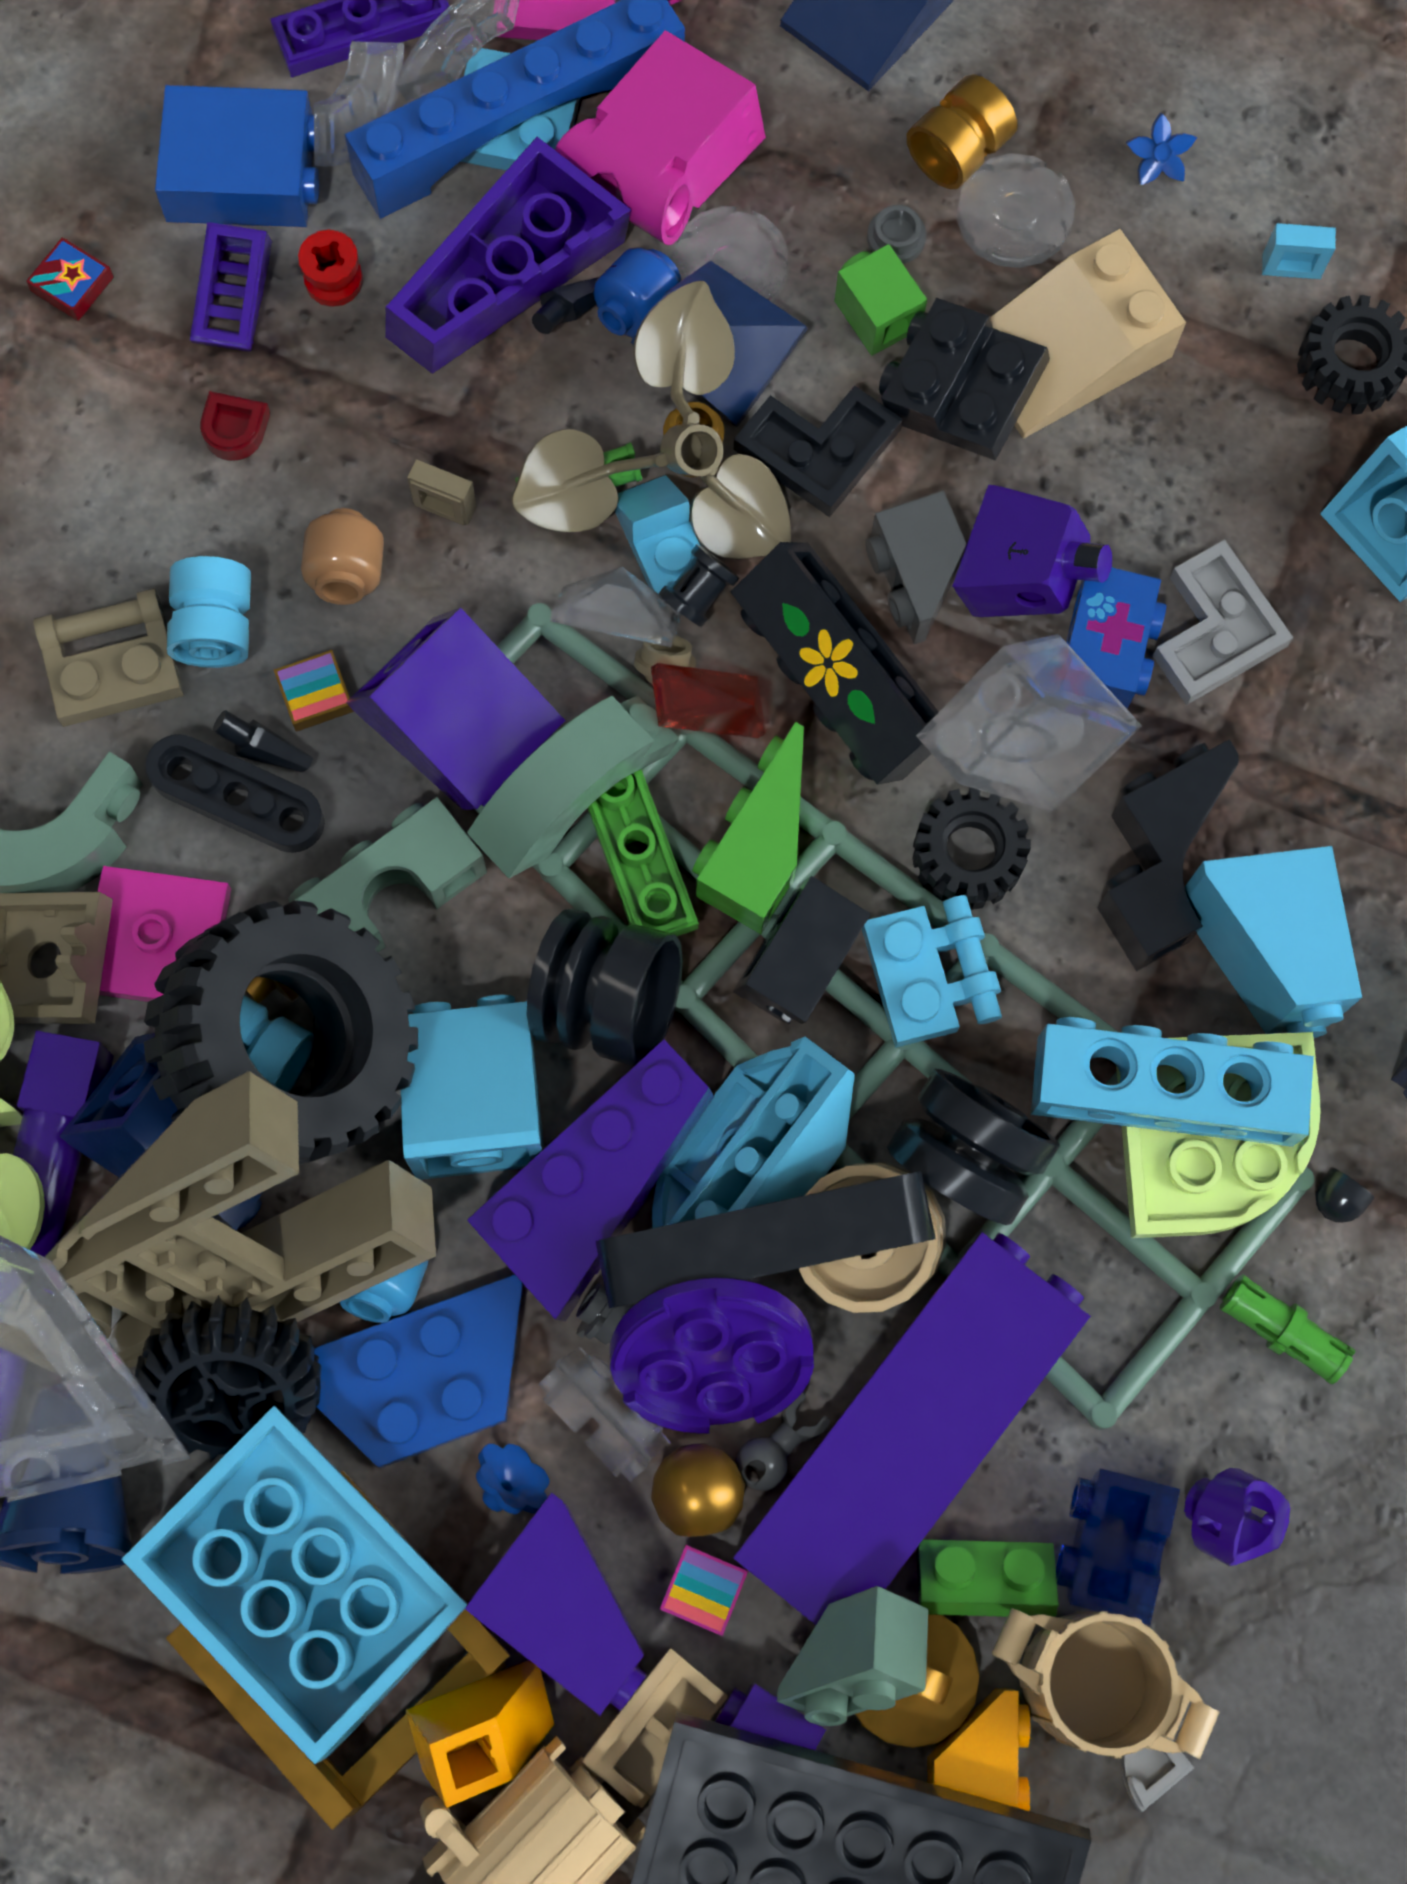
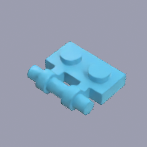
M966 895L955 896L943 902L948 920V925L931 929L925 906L869 919L862 928L895 1048L956 1033L960 1027L954 1008L956 1006L972 1003L978 1024H987L1002 1018L996 997L1001 992L996 972L988 970L980 943L985 938L980 917L972 916ZM956 949L965 979L947 984L939 953Z

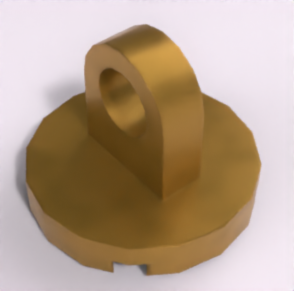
M928 1615L926 1691L896 1700L895 1706L890 1709L866 1710L855 1714L864 1728L886 1743L915 1748L939 1743L962 1726L975 1705L980 1676L974 1649L959 1626L943 1615Z

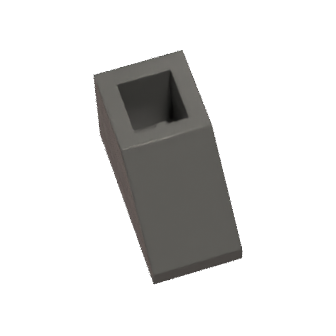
M944 490L875 513L871 536L865 541L868 558L876 574L885 573L892 592L887 594L892 617L899 628L907 627L914 645L926 640L957 575L966 547L965 539Z

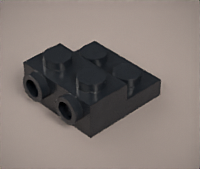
M936 297L928 313L918 311L912 318L907 331V344L909 348L901 363L891 361L885 367L879 383L881 400L886 408L903 419V427L996 461L1050 361L1048 349L1045 346L993 329L990 316Z

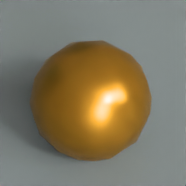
M691 1444L677 1448L663 1459L654 1473L651 1500L660 1521L675 1535L683 1537L705 1536L725 1531L733 1525L743 1508L745 1483L736 1463L723 1450L707 1444Z

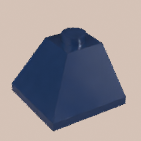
M710 260L668 290L663 297L675 289L695 281H705L708 284L715 303L730 326L735 345V359L728 378L717 389L703 395L689 394L738 427L805 334L807 327ZM636 335L634 336V338H633L632 341L630 342L633 347H634V340H635Z

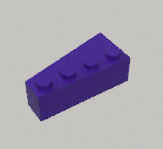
M536 137L385 307V338L433 374L540 301L542 293L562 286L623 244L626 238L631 209L543 140Z
M662 1040L470 1216L467 1221L555 1320L566 1322L578 1304V1299L594 1275L598 1274L601 1269L595 1241L619 1236L623 1233L631 1219L636 1216L647 1200V1195L664 1169L669 1166L714 1098L713 1093L666 1040Z

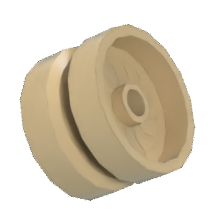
M886 1162L857 1163L845 1166L820 1178L806 1195L911 1172ZM924 1184L936 1239L798 1268L804 1282L826 1303L853 1313L883 1312L912 1298L937 1272L946 1247L945 1216L933 1191Z

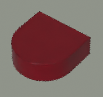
M209 391L200 420V430L207 448L218 458L228 461L242 460L251 456L262 443L270 410L268 404L264 402Z

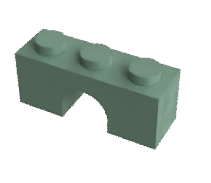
M436 797L425 806L422 803H416L405 809L392 822L391 826L393 829L374 843L370 840H365L351 848L340 861L341 867L322 881L316 877L304 882L293 891L288 901L312 902L318 907L317 915L330 908L347 915L351 919L348 928L355 932L365 927L379 940L380 944L375 949L377 952H380L386 946L379 930L369 919V908L378 892L393 884H409L420 889L434 907L438 909L485 875L487 870L483 854L438 797Z

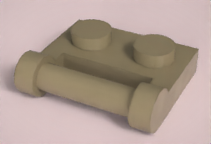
M156 588L137 592V599L59 619H55L53 614L33 619L37 640L42 650L57 719L63 727L184 696L176 661L167 654V624ZM145 623L148 636L67 657L65 655L63 643Z

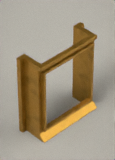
M341 1471L340 1473L392 1525L344 1471ZM467 1610L460 1614L448 1630L467 1650L468 1654L414 1706L494 1675L506 1666L504 1662L511 1655L488 1629ZM182 1623L165 1638L331 1830L335 1829L345 1818L355 1815L417 1754L406 1713L344 1775L328 1758L314 1764Z

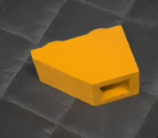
M530 1660L406 1710L422 1772L446 1808L513 1780L554 1725L541 1669Z
M995 1688L967 1716L962 1726L947 1736L927 1756V1782L1030 1811L1028 1777H1018V1748H1028L1030 1742V1711L1028 1705L1019 1704V1691L1008 1688Z

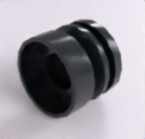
M577 909L563 910L549 926L541 941L533 964L527 993L526 1014L530 1033L536 1040L550 1044L562 1042L566 1048L572 1050L585 1048L592 1040L593 1050L599 1057L635 1066L664 1040L668 1032L681 985L683 964L681 942L675 934L636 924L626 926L619 934L618 926L612 918L605 916L592 918L588 912Z

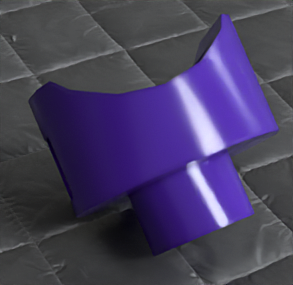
M1228 1468L1218 1473L1212 1480L1208 1478L1198 1480L1187 1495L1184 1511L1186 1517L1192 1521L1191 1534L1194 1545L1206 1555L1227 1566H1233L1267 1554L1280 1547L1289 1525L1290 1504L1285 1496L1268 1482L1239 1468ZM1253 1506L1268 1513L1261 1518L1253 1514L1251 1508Z

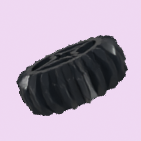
M219 1296L210 1309H204L199 1304L191 1301L187 1310L184 1311V1316L168 1312L165 1321L161 1324V1328H152L150 1336L145 1340L142 1355L138 1356L135 1369V1377L137 1378L135 1387L136 1406L143 1409L146 1427L159 1428L158 1431L160 1432L162 1444L181 1441L180 1444L182 1445L184 1456L200 1450L207 1452L209 1461L212 1463L218 1454L226 1455L273 1406L277 1407L301 1433H305L307 1424L311 1420V1415L315 1414V1408L320 1401L322 1367L319 1363V1356L314 1354L315 1348L312 1344V1336L300 1334L296 1318L278 1321L274 1305L259 1312L252 1310L247 1297L239 1307L226 1306Z

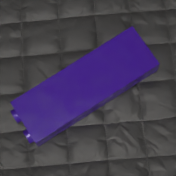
M983 1232L976 1238L733 1557V1559L815 1625H817L830 1603L876 1586L883 1589L888 1587L1091 1317L1079 1307L1084 1297L1075 1288L1055 1274H1051L1047 1281L1025 1266L1030 1255L1002 1233L998 1232L993 1240Z

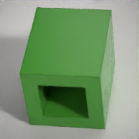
M888 244L871 254L868 251L860 252L851 257L842 266L841 270L838 271L834 302L870 355L873 356L907 337L908 327L914 315L918 311L925 312L927 298Z

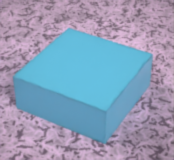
M1276 223L1262 254V275L1321 279L1335 251L1336 228Z

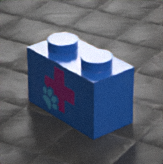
M1111 567L1109 577L1105 582L1081 580L1054 697L1125 714L1135 694L1145 696L1154 666V660L1144 658L1148 638L1158 639L1167 607L1166 604L1157 602L1162 579Z

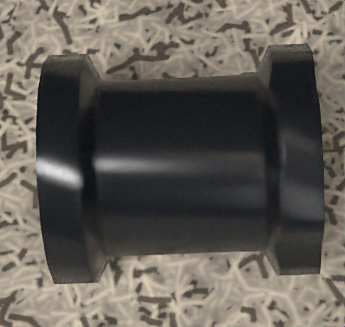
M696 544L691 550L693 555L691 562L671 587L664 586L659 594L679 613L697 626L702 627L707 621L705 613L727 585L734 586L740 577L714 555Z

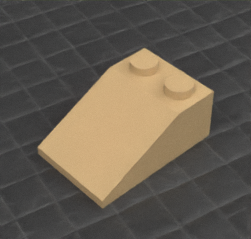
M1121 229L1070 255L990 317L993 329L1045 346L1050 357V361L1014 425L1024 439L1172 358L1186 321Z

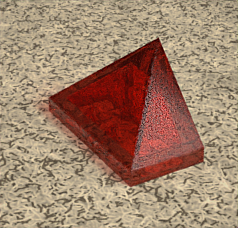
M657 663L651 667L659 727L760 738L766 735L758 676Z

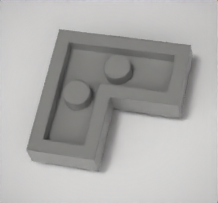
M1224 539L1173 569L1169 578L1193 611L1199 623L1157 646L1152 656L1183 702L1188 705L1285 649L1292 641L1293 636Z

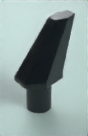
M599 277L556 287L540 295L542 307L532 316V323L535 329L542 334H549L559 323L575 321L596 305L594 286Z
M224 710L214 723L213 732L234 743L236 755L300 772L308 770L313 761L309 754L254 719L247 723Z

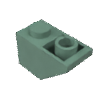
M879 1586L830 1603L780 1683L777 1691V1702L805 1713V1719L813 1724L836 1726L845 1723L847 1716L866 1710L890 1709L895 1706L896 1700L926 1691L928 1609Z

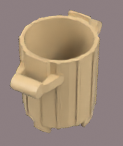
M1011 1608L991 1655L1008 1664L1012 1673L1019 1679L1025 1702L1031 1712V1718L1033 1721L1038 1722L1045 1731L1054 1736L1056 1741L1083 1752L1087 1750L1112 1758H1122L1123 1755L1136 1753L1144 1748L1167 1753L1185 1752L1197 1759L1201 1758L1219 1711L1205 1705L1198 1692L1178 1675L1175 1661L1168 1649L1169 1645L1152 1629L1143 1624L1142 1620L1119 1614H1107V1611L1085 1610L1075 1611L1076 1613L1059 1618L1042 1614L1029 1616ZM1035 1625L1042 1627V1629L1033 1637L1029 1646H1027V1643L1031 1637ZM1025 1652V1655H1024V1658H1023V1661H1022V1665H1020V1664H1019L1020 1659H1021L1023 1653ZM1189 1702H1191V1706L1188 1710V1713L1177 1736V1739L1175 1742H1173L1171 1740L1174 1739L1178 1727L1181 1723V1720L1184 1716V1713L1187 1709V1706Z
M558 1736L546 1747L543 1746L467 1827L450 1812L449 1807L446 1808L439 1796H430L425 1799L420 1809L427 1833L433 1838L441 1839L423 1857L426 1872L431 1877L438 1872L446 1884H604L637 1849V1843L643 1838L646 1826L637 1818L626 1830L618 1820L624 1813V1810L602 1786L605 1780L582 1762V1756L570 1768L558 1758L566 1749Z

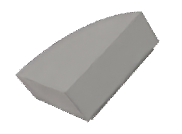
M1144 1748L1136 1753L1122 1756L1124 1785L1133 1805L1140 1812L1147 1809L1194 1769L1182 1752L1167 1753Z

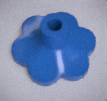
M495 1444L485 1445L478 1454L481 1467L476 1472L477 1482L484 1490L482 1498L485 1505L496 1512L504 1510L507 1513L518 1514L524 1510L536 1514L547 1499L544 1490L549 1486L550 1481L545 1470L539 1465L531 1463L528 1453L518 1445L508 1444L503 1449Z

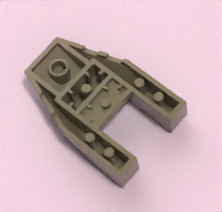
M248 1071L195 1099L0 1303V1340L72 1375L87 1379L135 1367L138 1356L142 1355L145 1340L150 1336L151 1329L161 1328V1324L165 1321L168 1312L184 1316V1311L187 1310L191 1301L199 1304L204 1309H210L219 1296L226 1306L239 1307L247 1297L252 1310L261 1312L274 1305L278 1321L296 1318V1321L299 1322L436 1257L432 1187L392 1161L387 1160L242 1233L214 1219L213 1216L299 1174L298 1102Z

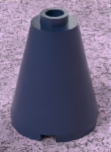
M82 1378L58 1379L54 1381L53 1388L44 1390L38 1395L0 1510V1566L37 1573L38 1562L60 1565V1574H81L107 1571L125 1565L121 1559L130 1551L132 1543L108 1398L106 1394L94 1390L95 1384L90 1380Z

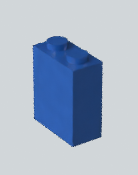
M165 85L155 192L166 222L203 224L211 222L230 225L307 227L309 204H317L319 199V174L317 167H312L313 152H322L323 148L322 116L313 115L307 90Z

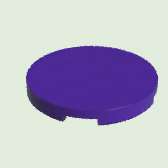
M730 1278L691 1280L671 1285L650 1294L634 1305L619 1321L613 1332L609 1349L611 1374L617 1388L623 1394V1403L638 1416L649 1422L671 1430L688 1433L709 1434L710 1425L734 1423L752 1417L758 1424L770 1419L790 1406L801 1395L810 1381L814 1368L812 1334L802 1311L787 1297L771 1288L754 1282Z

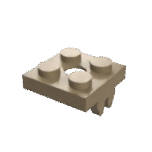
M101 892L0 893V981L11 1002L15 1024H95L113 902L112 898ZM46 943L56 944L61 952V955L56 956L58 969L49 977L37 978L31 970V959L34 952Z

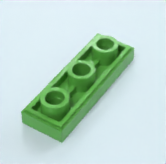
M642 769L609 788L587 810L629 925L636 924L680 936L699 929V922ZM634 841L643 842L648 847L641 854H632L625 848Z

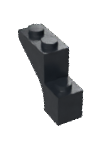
M1230 739L1212 749H1209L1206 743H1201L1180 755L1173 762L1176 768L1158 778H1156L1153 772L1145 773L1128 783L1120 791L1123 797L1111 817L1145 871L1142 870L1139 864H1136L1111 878L1106 883L1110 890L1106 893L1097 909L1136 972L1188 944L1203 927L1193 911L1185 891L1183 863L1190 844L1238 765L1239 755Z

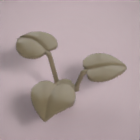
M695 281L686 284L664 296L645 316L634 340V364L639 377L644 383L652 387L671 386V399L683 417V424L675 425L665 433L661 442V452L656 455L614 461L604 465L602 447L592 436L574 429L557 430L542 437L529 451L511 497L514 510L531 523L555 531L580 532L599 526L615 511L618 504V493L613 482L608 477L609 475L667 466L671 471L678 474L701 476L702 481L707 485V487L701 489L694 496L691 502L690 522L698 542L711 553L733 559L767 556L780 542H791V524L788 507L780 485L773 473L766 465L752 456L733 454L722 461L724 450L720 436L711 427L699 425V414L692 411L683 396V390L691 394L703 395L717 389L728 378L735 359V345L730 326L715 303L709 286L705 281Z

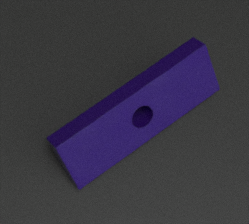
M327 0L270 18L275 38L291 78L454 26L453 15L447 0Z

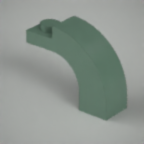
M639 695L622 703H619L613 696H610L578 715L536 749L495 792L477 816L467 834L508 878H511L549 858L571 825L597 798L630 774L668 756L680 738L663 722L659 713L648 706Z
M108 752L72 803L54 820L29 830L10 831L0 829V893L71 892L99 876L103 866L110 867L127 848L112 826L116 821H124L133 812L140 798L139 789L143 785L131 765L113 753Z

